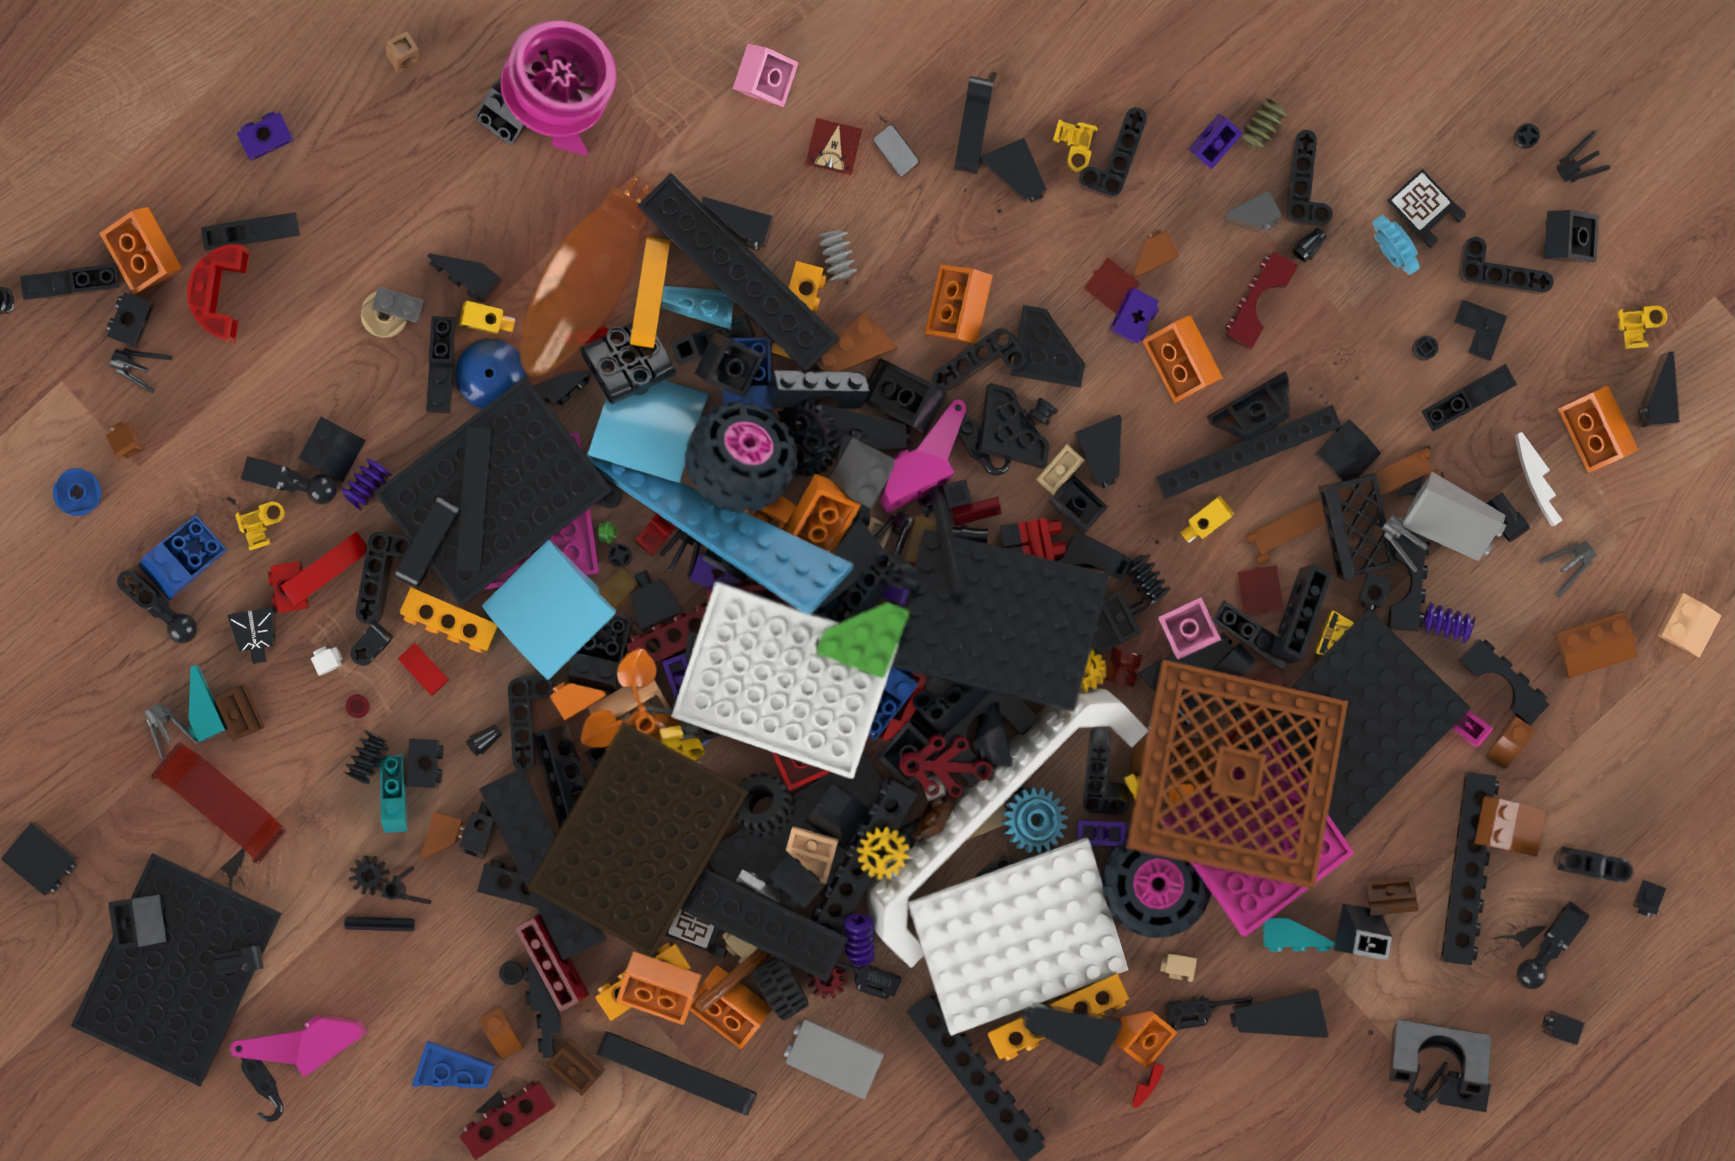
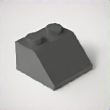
M1267 191L1226 212L1223 219L1226 222L1254 231L1263 229L1266 232L1279 224L1278 220L1282 215L1270 191Z
M852 437L830 476V480L850 498L872 508L894 469L895 459Z

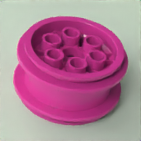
M566 21L542 22L525 30L514 42L501 73L502 95L511 113L531 130L553 137L577 135L591 128L602 116L616 85L615 62L603 41L587 28ZM541 55H546V58H547V62H546V63H545V61L543 60V58L541 57ZM571 62L575 63L577 67L572 69L573 65L571 64ZM582 90L593 91V95L585 93Z

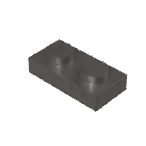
M378 286L372 310L418 323L425 300Z
M742 870L735 881L736 884L777 904L783 896L771 884L762 882L752 872Z

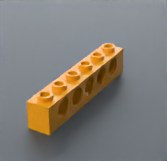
M1115 973L1110 977L1084 986L1046 1005L1074 1010V1005L1079 1001H1083L1087 1004L1086 1012L1105 1015L1103 1012L1112 1008L1115 1011L1126 1006L1125 1001L1129 1000V997L1118 974ZM1101 991L1107 992L1109 995L1108 1001L1105 1004L1097 1003L1095 999L1097 993ZM1022 1016L987 1031L999 1060L1004 1058L1005 1061L1018 1056L1017 1051L1026 1048L1029 1051L1040 1045L1039 1041L1045 1038L1024 1028ZM1017 1031L1022 1034V1041L1020 1043L1012 1044L1009 1041V1035L1012 1032Z

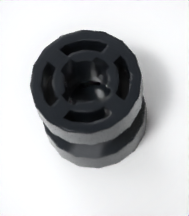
M1422 336L1413 343L1412 352L1419 360H1429L1437 354L1438 343L1431 336Z

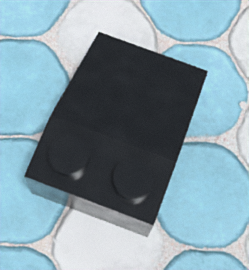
M707 197L702 198V203L740 240L745 242L746 247L760 250V246L766 248L773 223L771 215Z
M1669 351L1660 356L1642 400L1641 408H1638L1639 422H1643V428L1680 423L1674 351Z
M880 358L867 381L869 393L864 403L925 435L947 392L937 385Z

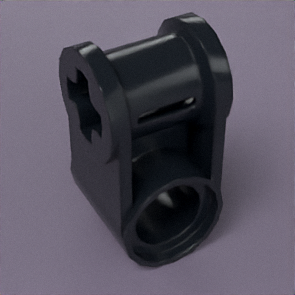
M373 622L351 649V659L360 666L369 665L387 647L394 636L378 622ZM359 650H367L365 653L368 656L367 659L361 658L358 661L359 655L357 652Z

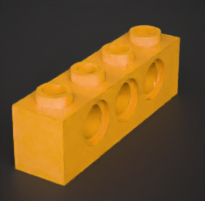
M796 261L789 289L812 311L817 312L821 299L817 297L819 288L824 289L827 275L823 274L824 268ZM803 283H809L812 285L813 291L809 295H802L799 292V287ZM775 342L773 343L772 355L792 360Z
M410 587L399 613L404 615V621L416 625L417 622L426 625L425 630L437 635L439 631L448 634V640L460 644L461 640L470 644L469 649L481 654L483 650L489 651L499 629L490 620L413 587ZM425 605H429L433 609V615L429 619H425L421 615V609ZM448 614L455 618V624L451 628H446L443 625V618ZM468 624H473L477 628V633L472 638L467 637L464 632Z
M668 942L657 949L659 954L654 959L664 960L671 965L685 970L691 968V965L676 943L671 946ZM626 971L617 976L619 981L613 985L608 982L597 989L599 994L595 998L610 1021L631 1008L616 1002L618 998L616 996V989L621 987Z

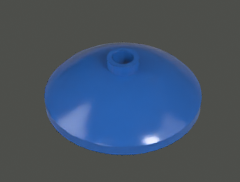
M484 339L470 345L461 354L455 371L456 384L460 393L470 404L480 409L485 408L521 379L527 377L526 365L520 353L512 345L497 339ZM488 369L494 371V375L491 378H487L485 375Z

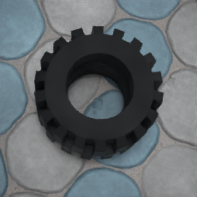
M760 772L759 776L755 773L751 774L750 779L747 780L745 777L741 780L743 782L741 787L748 790V793L734 817L751 836L754 834L757 838H761L762 835L765 838H771L772 833L777 836L780 834L779 830L782 828L785 830L788 827L786 823L793 820L791 814L795 813V807L793 806L795 804L794 798L782 780L776 778L775 775L769 774L767 776L765 772ZM773 797V803L767 811L753 814V808L760 799Z
M773 957L753 970V977L781 1020L786 1021L809 1006L808 998L785 961Z

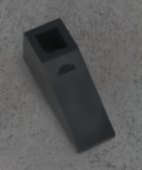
M431 253L427 255L431 259L429 264L439 272L444 269L450 274L448 279L458 287L463 284L469 289L467 294L477 302L479 299L486 302L502 281L497 274L483 263Z

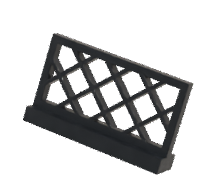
M1372 473L1331 485L1318 486L1337 577L1346 581L1354 579L1358 575L1395 566L1391 542L1384 537L1386 532L1382 529L1386 523V517L1377 475ZM1371 480L1373 489L1367 497L1358 490L1363 482ZM1347 487L1352 490L1346 503L1339 499L1337 489ZM1356 493L1366 499L1359 511L1350 506ZM1370 502L1377 507V513L1373 520L1363 514ZM1348 508L1357 513L1351 525L1345 523L1343 515ZM1361 516L1371 522L1364 534L1355 529ZM1375 525L1381 528L1382 536L1378 542L1368 537ZM1352 531L1362 536L1356 548L1350 546L1348 542ZM1366 539L1376 545L1369 557L1360 552ZM1379 548L1386 551L1387 562L1378 563L1373 560ZM1357 554L1367 559L1361 569L1354 570L1353 561Z

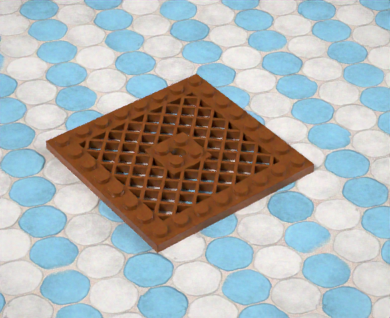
M1163 660L1159 672L1127 848L1310 889L1315 888L1348 701ZM1182 690L1188 691L1187 694L1181 697ZM1198 694L1210 696L1212 698H1210L1206 702H1203ZM1190 695L1193 696L1199 705L1192 711H1189L1183 702ZM1221 699L1235 703L1227 708ZM1215 700L1222 712L1213 717L1206 705ZM1244 704L1259 708L1250 713ZM1238 705L1245 717L1236 722L1229 710ZM1180 706L1185 715L1177 720L1178 709ZM1201 709L1208 721L1199 726L1192 714ZM1260 710L1268 721L1261 727L1258 726L1252 717ZM1268 710L1281 713L1273 718ZM1223 714L1231 724L1224 731L1216 722V719ZM1291 715L1303 717L1304 719L1295 723ZM1282 716L1286 718L1291 726L1284 732L1281 731L1275 722ZM1188 718L1194 730L1185 735L1178 723ZM1245 720H1248L1254 729L1247 736L1239 727V724ZM1305 721L1309 723L1314 731L1306 738L1298 727ZM1211 723L1218 735L1208 740L1202 728ZM1268 725H1271L1277 734L1270 741L1262 732V729ZM1234 728L1241 740L1232 745L1225 733ZM1174 730H1176L1180 739L1172 744ZM1292 730L1300 739V742L1294 746H1291L1285 737ZM1197 732L1204 744L1195 749L1188 737ZM1255 734L1258 735L1264 744L1257 750L1253 748L1248 740ZM1316 735L1313 749L1308 740ZM1220 737L1225 746L1219 745L1216 752L1211 743ZM1278 739L1281 740L1287 749L1279 756L1271 745ZM1182 741L1190 751L1183 758L1180 757L1174 746ZM1243 743L1248 751L1235 749V747ZM1303 744L1310 755L1301 761L1294 749ZM1204 747H1207L1213 756L1206 763L1203 762L1197 753ZM1265 748L1273 758L1266 764V755L1257 754ZM1171 752L1177 762L1168 767ZM1289 753L1296 765L1287 770L1280 758ZM1190 756H1193L1200 766L1192 772L1189 771L1184 763V760ZM1312 758L1310 771L1308 772L1304 763ZM1215 761L1212 775L1207 766ZM1274 762L1282 771V774L1275 779L1267 769ZM1179 764L1186 776L1176 781L1170 770ZM1299 767L1306 779L1297 784L1290 772ZM1234 768H1240L1243 771L1244 777L1241 781L1233 778L1232 770ZM1200 770L1204 772L1209 780L1201 787L1193 777ZM1264 774L1269 783L1261 787L1262 777ZM1167 776L1172 785L1163 791ZM1285 776L1292 788L1283 793L1276 782ZM1189 779L1195 791L1186 796L1179 784ZM1307 782L1306 793L1304 795L1299 787ZM1211 784L1209 793L1218 796L1209 801L1202 789ZM1269 786H1272L1278 795L1271 802L1263 793V790ZM1175 788L1181 800L1172 805L1165 793ZM1292 791H1295L1302 801L1294 807L1286 798V795ZM1196 793L1204 802V805L1195 810L1189 800ZM1227 797L1241 801L1232 806ZM1260 797L1265 806L1255 811L1250 802L1257 803ZM1221 798L1228 810L1219 815L1212 803ZM1280 799L1288 810L1281 816L1277 814L1272 806ZM1161 800H1163L1167 809L1159 814ZM1184 802L1191 814L1182 819L1175 807ZM1243 803L1251 814L1244 820L1240 818L1235 810ZM1303 805L1300 819L1295 810ZM1206 807L1214 817L1207 824L1203 822L1198 814ZM1268 809L1274 820L1265 826L1258 814ZM1169 811L1177 821L1170 828L1166 826L1161 818ZM1231 813L1237 824L1228 830L1221 818ZM1291 814L1297 825L1288 831L1281 819ZM1194 817L1200 828L1191 834L1184 822ZM1252 818L1260 827V830L1254 834H1251L1244 824ZM1215 822L1218 823L1224 832L1217 838H1214L1207 828ZM1157 823L1159 824V826L1161 827V829H1157V828H1156V827H1157ZM1275 823L1283 832V835L1277 839H1274L1268 830ZM1180 826L1185 835L1171 831ZM1238 827L1241 828L1247 837L1239 844L1231 834ZM1299 829L1296 843L1291 833ZM1203 831L1208 840L1194 836ZM1263 832L1270 843L1261 849L1254 837ZM1226 836L1231 845L1217 841ZM1286 837L1293 849L1284 854L1277 843ZM1249 841L1255 850L1241 846ZM1273 847L1278 855L1265 853L1264 851ZM1295 852L1294 859L1287 857Z

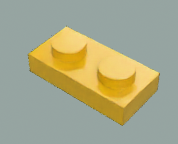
M1129 773L1122 778L1132 797L1136 799L1140 776H1134L1133 773Z

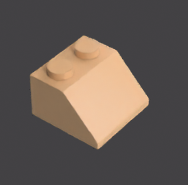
M1680 593L1676 597L1657 636L1700 658L1721 615L1700 601Z

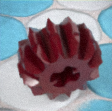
M835 965L831 973L834 978L831 979L830 985H826V982L823 984L820 978L812 974H807V978L815 979L814 982L808 984V987L812 988L817 985L813 994L816 996L822 990V999H826L827 992L829 991L831 997L836 998L834 989L840 993L844 991L838 983L847 984L846 979H839L840 976L846 974V970L837 972L840 967Z

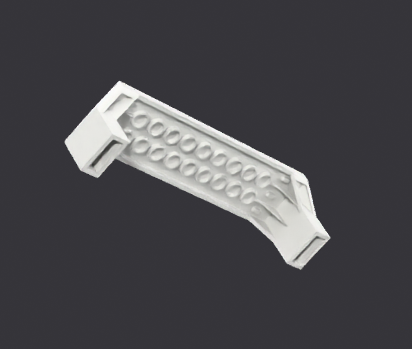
M1090 687L1088 692L1085 693L1081 689L1075 712L1045 705L1036 714L1040 719L1024 735L1017 733L1009 741L1012 767L990 763L993 771L988 779L979 780L974 786L967 783L963 787V792L961 796L957 797L955 806L943 831L928 839L923 837L921 842L916 841L913 848L905 851V854L909 855L910 859L903 861L907 868H899L901 875L898 876L894 872L892 873L891 880L886 875H884L882 880H879L878 874H876L871 879L866 888L868 913L874 922V930L911 968L924 956L920 941L907 928L908 897L1078 727L1109 726L1131 747L1149 731L1108 690L1100 688L1094 690ZM892 861L887 869L894 866L897 861Z

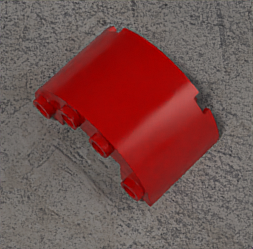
M237 244L218 247L201 258L193 268L187 285L188 305L196 321L210 334L233 344L236 343L239 320L232 319V316L216 314L223 270L247 274L250 250L243 245Z

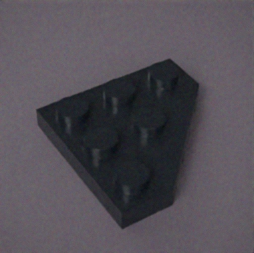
M1023 305L1017 340L1028 355L1029 363L1022 371L1011 370L1010 376L1081 388L1085 367L1081 357L1074 350L1047 309ZM1020 353L1014 354L1012 365H1018L1022 361Z
M989 383L986 386L978 452L1044 469L1047 467L1050 444L1045 437H1041L1035 428V422L1027 410H1023L1016 400L1017 395L1008 387Z

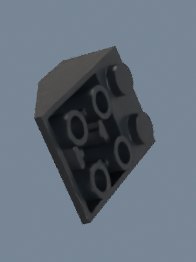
M613 615L574 654L569 672V683L612 693L616 691L618 683L617 669L624 658L632 623L631 618Z

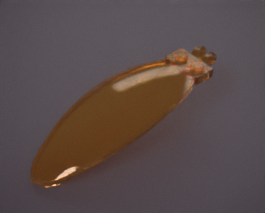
M635 177L631 179L624 193L611 186L600 207L583 219L566 236L543 269L528 305L520 343V362L526 374L530 376L543 375L563 363L595 333L617 302L634 262L639 232L648 219L637 208V205L645 198L650 187L645 185L641 189L637 200L628 196L637 184L638 179Z

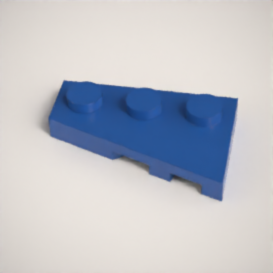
M427 1041L412 1086L487 1088L495 1064Z

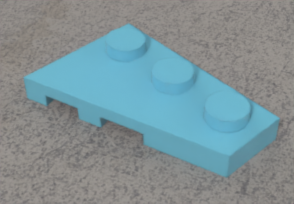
M675 286L663 287L662 309L731 330L734 302L722 290Z

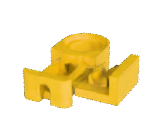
M1058 120L1053 142L1059 143L1061 140L1068 142V146L1070 144L1075 145L1070 148L1067 163L1070 169L1080 172L1089 164L1092 153L1089 150L1093 132H1097L1098 129L1096 126L1082 122L1077 124V127L1080 128H1076L1074 124ZM1075 154L1083 155L1085 164L1081 167L1074 166L1071 161L1072 156Z
M1661 306L1642 307V311L1623 312V309H1620L1617 313L1620 319V323H1618L1619 329L1623 331L1625 330L1624 327H1626V331H1624L1625 349L1648 347L1647 341L1643 339V333H1646L1644 329L1658 328L1667 321V312ZM1653 310H1658L1662 314V320L1658 324L1650 321L1649 315Z
M268 502L259 505V510L240 515L239 512L236 513L235 516L239 529L242 533H246L249 551L271 545L270 538L266 539L264 531L267 529L266 527L264 528L263 524L269 526L283 520L285 509L280 503ZM277 506L280 509V516L277 519L273 520L268 517L267 510L269 507Z
M681 726L659 729L662 743L693 760H697L704 755V749L699 739L692 738L680 741V739H683Z

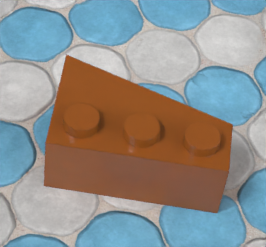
M864 312L838 335L840 340L815 364L822 372H844L888 352H892L897 349V346L869 314Z

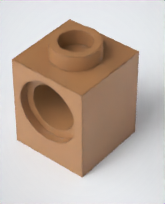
M407 31L386 41V55L397 73L419 64V49Z

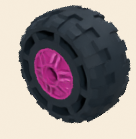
M732 402L727 404V406L723 404L711 409L706 416L703 415L695 426L686 445L685 463L687 464L692 484L699 487V493L705 499H711L715 502V506L722 509L727 507L731 508L732 512L742 513L746 509L749 512L764 509L765 506L774 504L782 496L794 476L798 460H796L797 449L794 438L789 437V428L784 422L780 423L776 419L777 415L769 410L766 412L760 409L759 405L752 403L750 405H743L742 402Z
M1127 836L1125 844L1115 846L1109 854L1102 874L1104 898L1110 912L1125 928L1149 938L1171 937L1187 930L1205 912L1210 901L1211 890L1191 862L1127 848L1129 836ZM1156 877L1163 879V885L1159 889H1153L1152 881Z

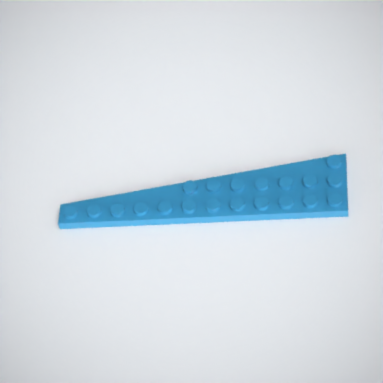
M588 453L586 454L603 477L808 616L853 570L852 563L745 512H732L731 508L724 507L722 509L715 506L714 501L709 498L705 499L699 493V490L689 485L660 478L591 457Z

